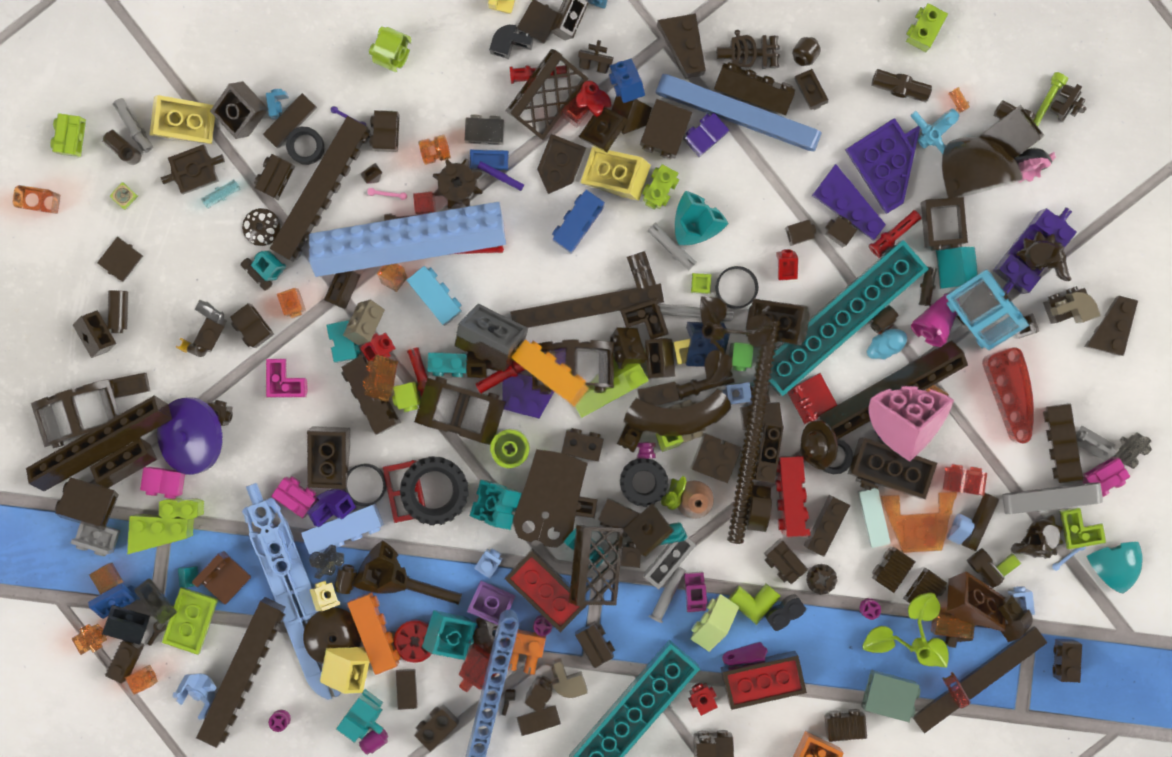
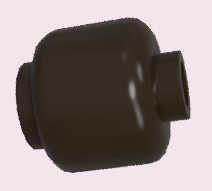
M802 37L793 48V59L800 66H810L820 55L821 48L815 38Z

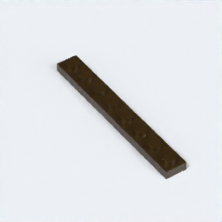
M661 283L639 290L633 288L511 311V318L524 327L531 328L616 312L656 297L658 303H664Z

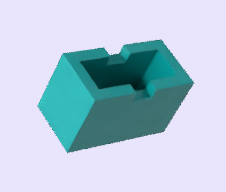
M350 320L326 325L329 340L334 341L335 347H331L334 363L354 360L361 354V346L343 335Z

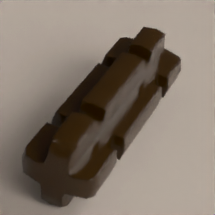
M249 258L244 259L240 266L245 271L248 270L247 273L257 284L260 283L259 286L264 291L270 289L273 283L265 281L251 266L253 262Z

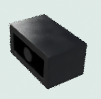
M112 605L102 635L140 645L147 629L150 615Z

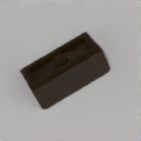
M354 271L336 273L324 300L346 309L360 274Z

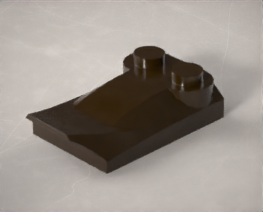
M753 299L752 306L749 307L747 321L755 315L767 316L770 319L781 322L778 325L780 330L777 331L779 336L776 337L778 342L801 345L805 341L810 319L807 306Z

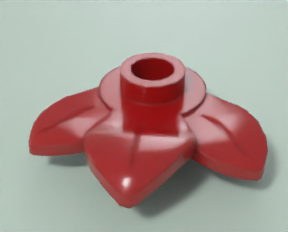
M593 81L584 82L581 92L576 96L578 108L587 106L595 117L602 113L604 107L610 108L612 105L609 95L605 91L600 90Z

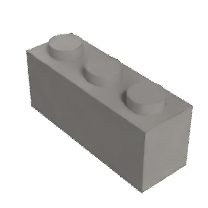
M687 537L685 541L668 544L644 572V578L657 589H660L695 548V542Z

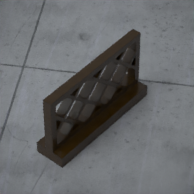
M550 49L505 111L541 140H544L579 93L583 83L589 78L567 61L557 50ZM560 61L565 64L566 73L557 74L556 66ZM577 74L582 78L578 85L571 86L570 75ZM567 76L568 87L558 88L557 77ZM547 78H554L555 89L545 90L544 82ZM568 90L569 97L566 101H559V91ZM555 91L556 102L547 103L546 93ZM542 93L543 104L534 105L533 97L535 94ZM556 105V115L548 117L547 106ZM544 107L545 118L535 119L534 108ZM531 109L532 120L524 121L519 116L524 110ZM545 121L546 128L542 133L536 130V122Z
M576 525L569 596L571 604L575 606L617 604L624 528ZM592 531H598L602 536L595 543L591 540ZM612 532H617V540L611 544L607 537ZM605 540L609 547L601 553L597 546ZM595 549L600 556L592 563L589 559V554ZM613 550L615 559L609 563L605 556ZM603 559L607 567L600 573L595 566ZM593 569L597 576L590 582L587 579V575ZM611 569L613 578L607 582L603 576ZM601 579L605 586L598 592L593 585ZM591 588L596 595L591 600H585L586 592ZM609 588L612 592L611 600H604L601 595Z

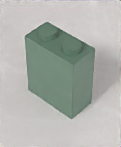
M871 669L861 707L865 711L910 722V719L915 714V700L920 696V685L909 679Z

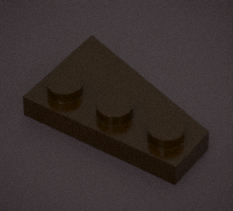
M1117 296L1104 315V319L1096 327L1093 336L1084 347L1124 356L1138 300Z

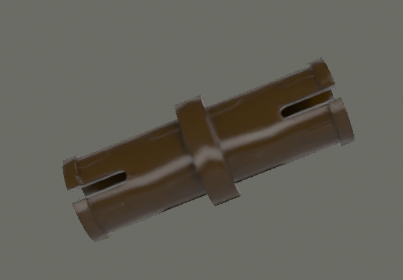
M928 267L929 269L924 273L923 283H920V288L922 289L918 305L931 306L933 290L936 288L934 282L937 268Z

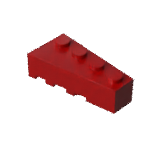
M779 456L776 471L779 480H776V492H779L780 499H777V511H780L781 518L778 519V530H781V533L786 537L810 536V529H806L805 525L809 515L807 508L804 507L807 493L805 487H802V484L805 483L803 456Z

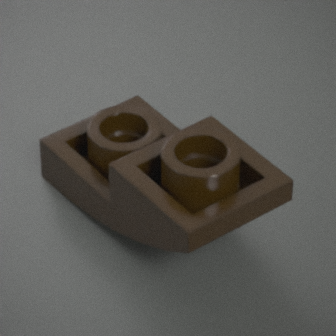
M556 705L544 708L541 713L534 711L516 717L521 736L561 724Z

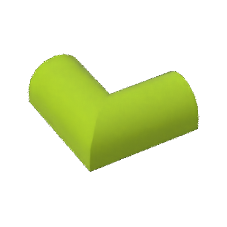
M1081 508L1060 510L1066 549L1106 543L1102 523L1084 526Z
M766 583L755 597H752L741 586H738L728 599L738 605V610L757 625L781 595Z

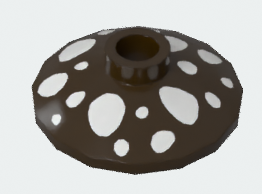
M258 208L248 213L243 220L242 226L246 239L257 246H266L273 243L281 228L280 221L275 213L263 208ZM259 223L263 224V228L261 230L257 229V225Z

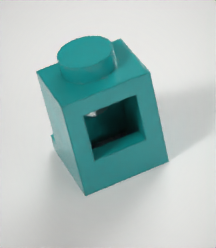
M271 251L258 252L251 264L265 281L277 280L287 267Z

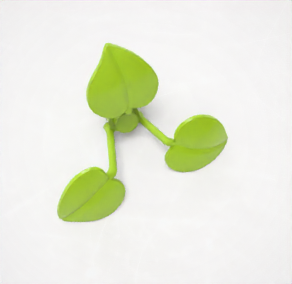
M933 593L921 594L914 598L908 606L909 617L918 619L917 622L921 638L914 639L912 646L898 636H893L891 628L878 626L868 633L862 645L863 650L872 653H885L895 647L894 640H897L906 646L910 652L914 651L922 665L947 668L949 654L945 642L939 638H932L927 643L921 623L922 620L931 621L938 616L940 603L936 595Z

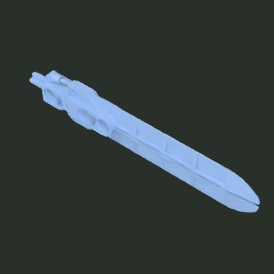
M257 483L246 486L252 505L245 507L242 513L244 514L245 523H248L252 545L256 555L259 557L275 601L286 607L283 612L286 614L283 622L309 686L321 697L332 699L328 686L320 682L322 669L319 662L315 661L308 654L304 646L303 633L305 625L303 621L305 620L307 624L308 620L318 611L315 610L309 589H312V586L295 545L294 537L287 520L284 519L280 512L281 508L277 501L272 497L263 500ZM258 507H263L266 510L265 516L258 514ZM275 513L278 514L280 520L282 521L277 526H275V524L273 523L276 517ZM251 522H253L254 526L261 528V532H254ZM277 543L280 546V551H273L271 544ZM284 561L287 564V568H279L278 562ZM286 574L288 575L293 590L290 589V586L285 576ZM294 593H295V596H296V598H297V601H298V604H299V606H300V609H301V611H302V614H303L302 617H301V615H300L299 609H298L297 604H296V602H295V599H294V597H293V594H294ZM332 688L335 697L339 696L341 692Z

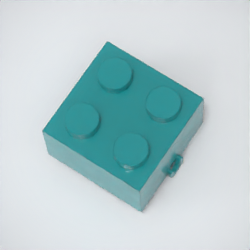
M433 610L422 648L434 655L465 660L469 646L474 642L472 636L477 623L465 616Z

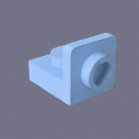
M486 549L474 569L490 579L503 558L500 557L501 554L495 549Z
M1017 586L1013 588L1014 590L1008 591V595L1020 597L1017 603L1023 611L1030 610L1031 614L1035 615L1032 591L1024 586Z

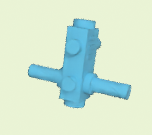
M952 108L931 125L927 124L917 111H914L910 116L922 129V135L917 140L923 148L930 145L936 146L943 154L946 145L941 141V135L959 120L958 112Z

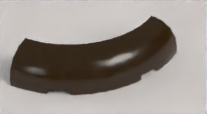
M718 388L703 401L682 408L657 407L635 398L628 408L623 422L640 431L658 433L660 436H683L702 431L703 428L720 421L731 410V403L727 396Z

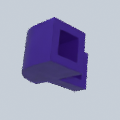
M331 489L316 497L318 502L307 511V514L314 526L319 528L333 515L344 519L356 506L348 493L340 489Z

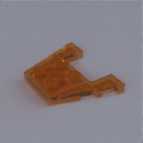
M938 492L939 512L902 515L900 514L899 495L881 496V501L903 553L942 551L957 492Z

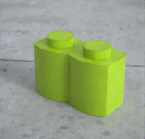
M169 498L159 502V516L162 518L171 519L179 516L183 519H193L204 515V501L202 499L190 498L184 500L181 498Z

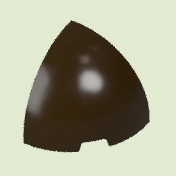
M383 540L380 541L364 559L353 586L368 592L386 594L407 589V574L405 567H401L397 560L398 553Z

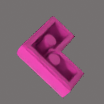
M266 359V397L307 396L308 385L306 378H287L286 359Z

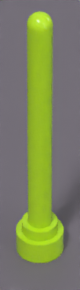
M1054 72L1051 78L1052 86L1034 119L1037 126H1039L1058 89H1061L1067 83L1069 78L1066 75Z

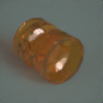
M445 134L435 136L432 141L429 138L418 141L425 165L435 163L436 159L440 161L451 159ZM430 146L435 147L436 154L432 155Z

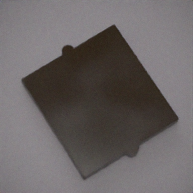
M532 0L517 29L545 44L558 12L549 8L548 4L544 5L537 0Z
M117 236L97 263L106 269L108 274L114 275L121 282H124L143 255L135 250L132 244H127Z

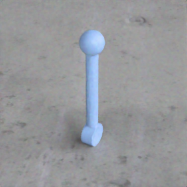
M1086 546L1076 548L1060 562L1054 563L1052 568L1055 571L1059 570L1062 564L1078 551L1085 550Z

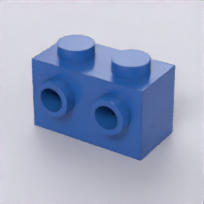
M632 58L610 65L611 74H608L610 82L614 85L616 96H620L623 103L645 96L642 80Z

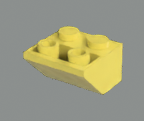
M364 647L326 648L320 682L344 694L363 693L370 662Z

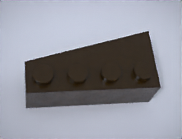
M360 356L341 367L343 370L341 374L344 380L350 383L352 387L351 392L355 399H358L360 408L367 417L375 435L382 434L401 423L365 356Z

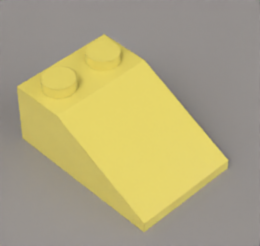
M156 95L153 100L150 135L212 144L215 117L210 110L214 105Z
M592 147L580 183L620 197L639 201L651 165L642 157L610 150L606 153L599 148Z

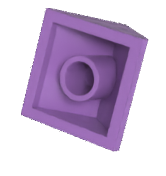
M480 581L467 612L498 625L501 613L505 610H510L515 595Z

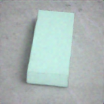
M871 488V491H858L871 548L891 544L878 489Z

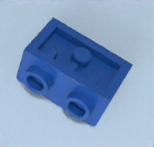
M121 583L89 601V608L104 619L108 617L112 605L124 608L136 601L135 589L132 585L126 587Z

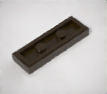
M302 93L263 135L276 148H279L286 141L289 133L298 128L317 107Z
M984 493L972 519L974 529L962 542V546L977 551L1000 499Z

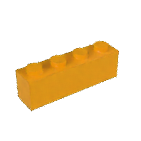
M525 339L511 358L575 407L589 389L584 384L586 380L578 374L574 377L569 373L571 369L564 363H561V365L555 362L557 358L551 353L547 352L544 354L540 351L542 347L535 341L530 343Z

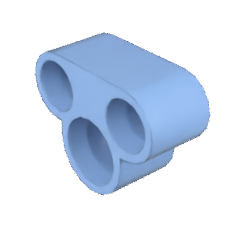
M958 513L947 534V539L960 545L974 529L972 519Z

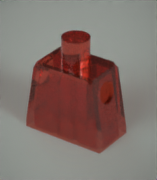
M474 642L458 674L463 678L459 687L465 692H468L472 686L480 690L482 689L491 655Z

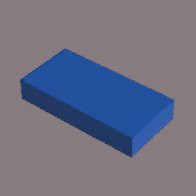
M470 149L469 168L471 170H480L477 166L482 161L496 170L508 171L509 151Z

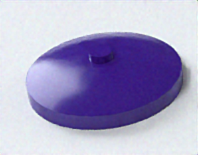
M186 397L176 399L168 404L172 420L157 428L159 449L165 461L179 473L193 475L205 472L215 464L222 449L223 436L219 419L214 410L206 402L198 398Z

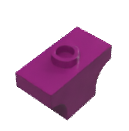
M704 572L684 573L687 612L707 611Z

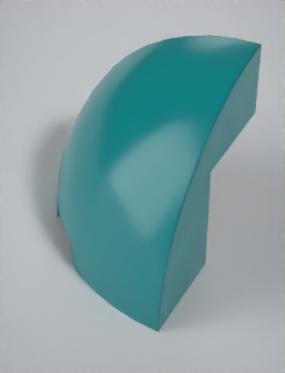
M685 191L679 201L675 215L676 240L678 245L698 244L720 233L729 223L716 207L710 208L706 205L704 198Z
M1139 542L1121 543L1117 547L1111 549L1106 547L1086 556L1097 575L1110 588L1122 594L1127 592L1136 583L1141 573L1143 558Z

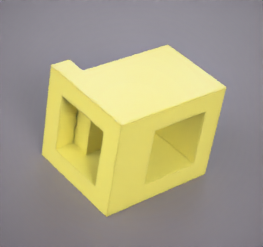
M326 580L315 584V588L309 589L316 611H324L340 605L332 583H326Z

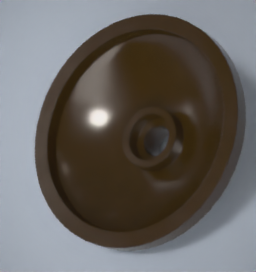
M338 607L316 612L308 620L303 633L306 651L315 661L321 664L324 662L326 648L359 647L361 643V637L352 614ZM332 635L336 636L334 642L329 640V637Z

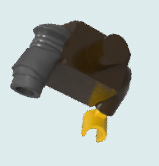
M199 300L194 310L207 318L193 344L180 338L179 340L182 341V344L179 347L176 346V348L185 353L188 352L198 357H204L207 351L211 353L227 320L224 319L223 311L220 313L208 301Z

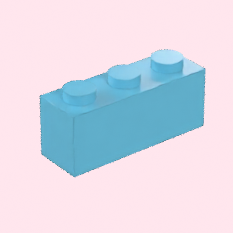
M423 266L409 277L407 282L440 323L445 326L462 312L460 309L462 305L456 297L452 299L449 296L448 292L450 290L443 282L440 284L436 280L438 276L431 267L428 269L426 266Z

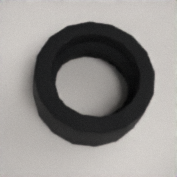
M298 127L289 133L286 139L288 154L300 164L310 165L316 163L324 153L325 144L323 138L316 130L310 127ZM310 135L315 139L317 144L316 150L311 156L302 157L296 153L294 143L299 136Z
M838 439L837 442L838 446L845 452L844 462L838 467L829 466L827 469H824L823 471L833 475L841 474L847 471L852 464L853 451L850 445L841 439Z

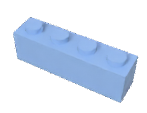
M375 503L349 513L344 519L336 518L324 523L319 528L314 527L301 534L309 555L315 553L317 556L327 552V547L333 546L335 549L345 545L344 541L350 538L353 542L362 538V534L368 531L369 534L380 531V527L384 523Z

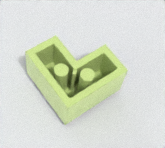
M721 594L716 599L712 598L706 607L709 609L708 612H705L700 622L697 621L691 629L693 634L690 639L709 652L728 634L739 609L738 605Z

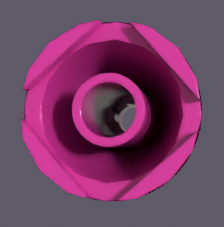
M948 293L941 296L911 324V329L916 336L920 337L922 335L926 338L924 342L935 347H942L947 342L957 312H952L947 305L949 300L946 296Z

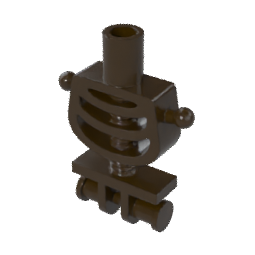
M737 29L734 32L736 37H733L730 41V47H717L716 50L717 59H731V63L738 65V68L742 70L751 69L756 57L761 56L762 69L767 68V59H770L771 65H769V68H779L778 58H780V54H777L776 50L780 49V45H778L779 36L776 35L769 36L770 45H767V36L762 35L761 48H757L751 36H740V30ZM747 42L751 45L752 49L748 48ZM740 57H744L742 63H739ZM752 57L751 63L745 64L747 58Z

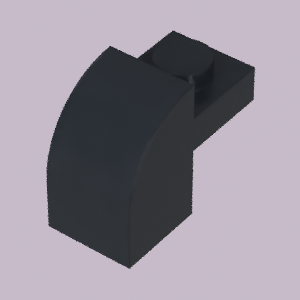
M505 25L499 28L493 35L489 51L492 55L509 59L513 45L531 50L533 38L524 32L517 34L516 25Z

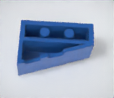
M585 189L582 195L580 194L577 197L573 209L567 211L563 217L565 221L561 227L558 225L552 233L554 236L553 241L571 254L605 207V202L587 189Z

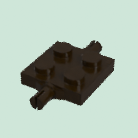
M203 144L168 157L171 174L161 177L162 183L165 185L175 181L183 195L216 183L219 180L215 172V165L225 162L224 156L221 154L211 158L206 146Z

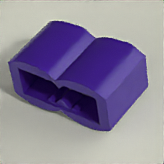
M715 113L711 116L709 114L705 115L700 120L701 125L697 128L693 126L685 133L687 137L684 141L698 157L702 156L729 132V129Z

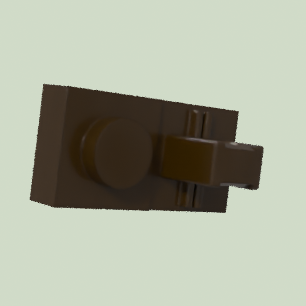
M813 69L795 76V82L810 110H816L828 103L829 99Z

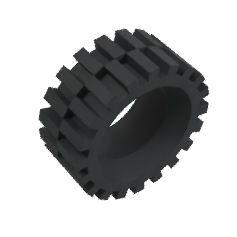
M429 456L428 458L419 459V461L413 463L406 470L400 484V496L405 510L413 519L431 526H435V524L443 525L447 521L451 522L454 520L455 516L461 514L463 507L467 504V497H469L468 481L463 471L454 462L443 457ZM428 472H441L451 480L453 486L452 496L448 503L440 508L430 509L424 507L415 496L417 481Z

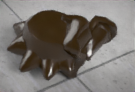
M1038 231L1034 240L1024 238V248L1017 252V256L1024 260L1030 269L1035 270L1039 268V271H1041L1042 268L1046 267L1048 269L1054 268L1059 279L1064 281L1072 280L1066 263L1067 255H1065L1064 246H1062V243L1056 242L1054 234L1045 238Z
M1050 515L1045 519H1039L1029 526L1026 531L1027 534L1021 543L1015 542L1012 545L1011 552L1014 554L1030 555L1034 558L1044 557L1045 559L1050 558L1052 555H1057L1056 547L1064 543L1060 538L1063 527L1055 524L1054 515Z

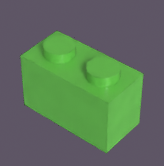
M737 342L730 344L729 355L732 358V370L744 372L746 368H751L754 350L752 345Z

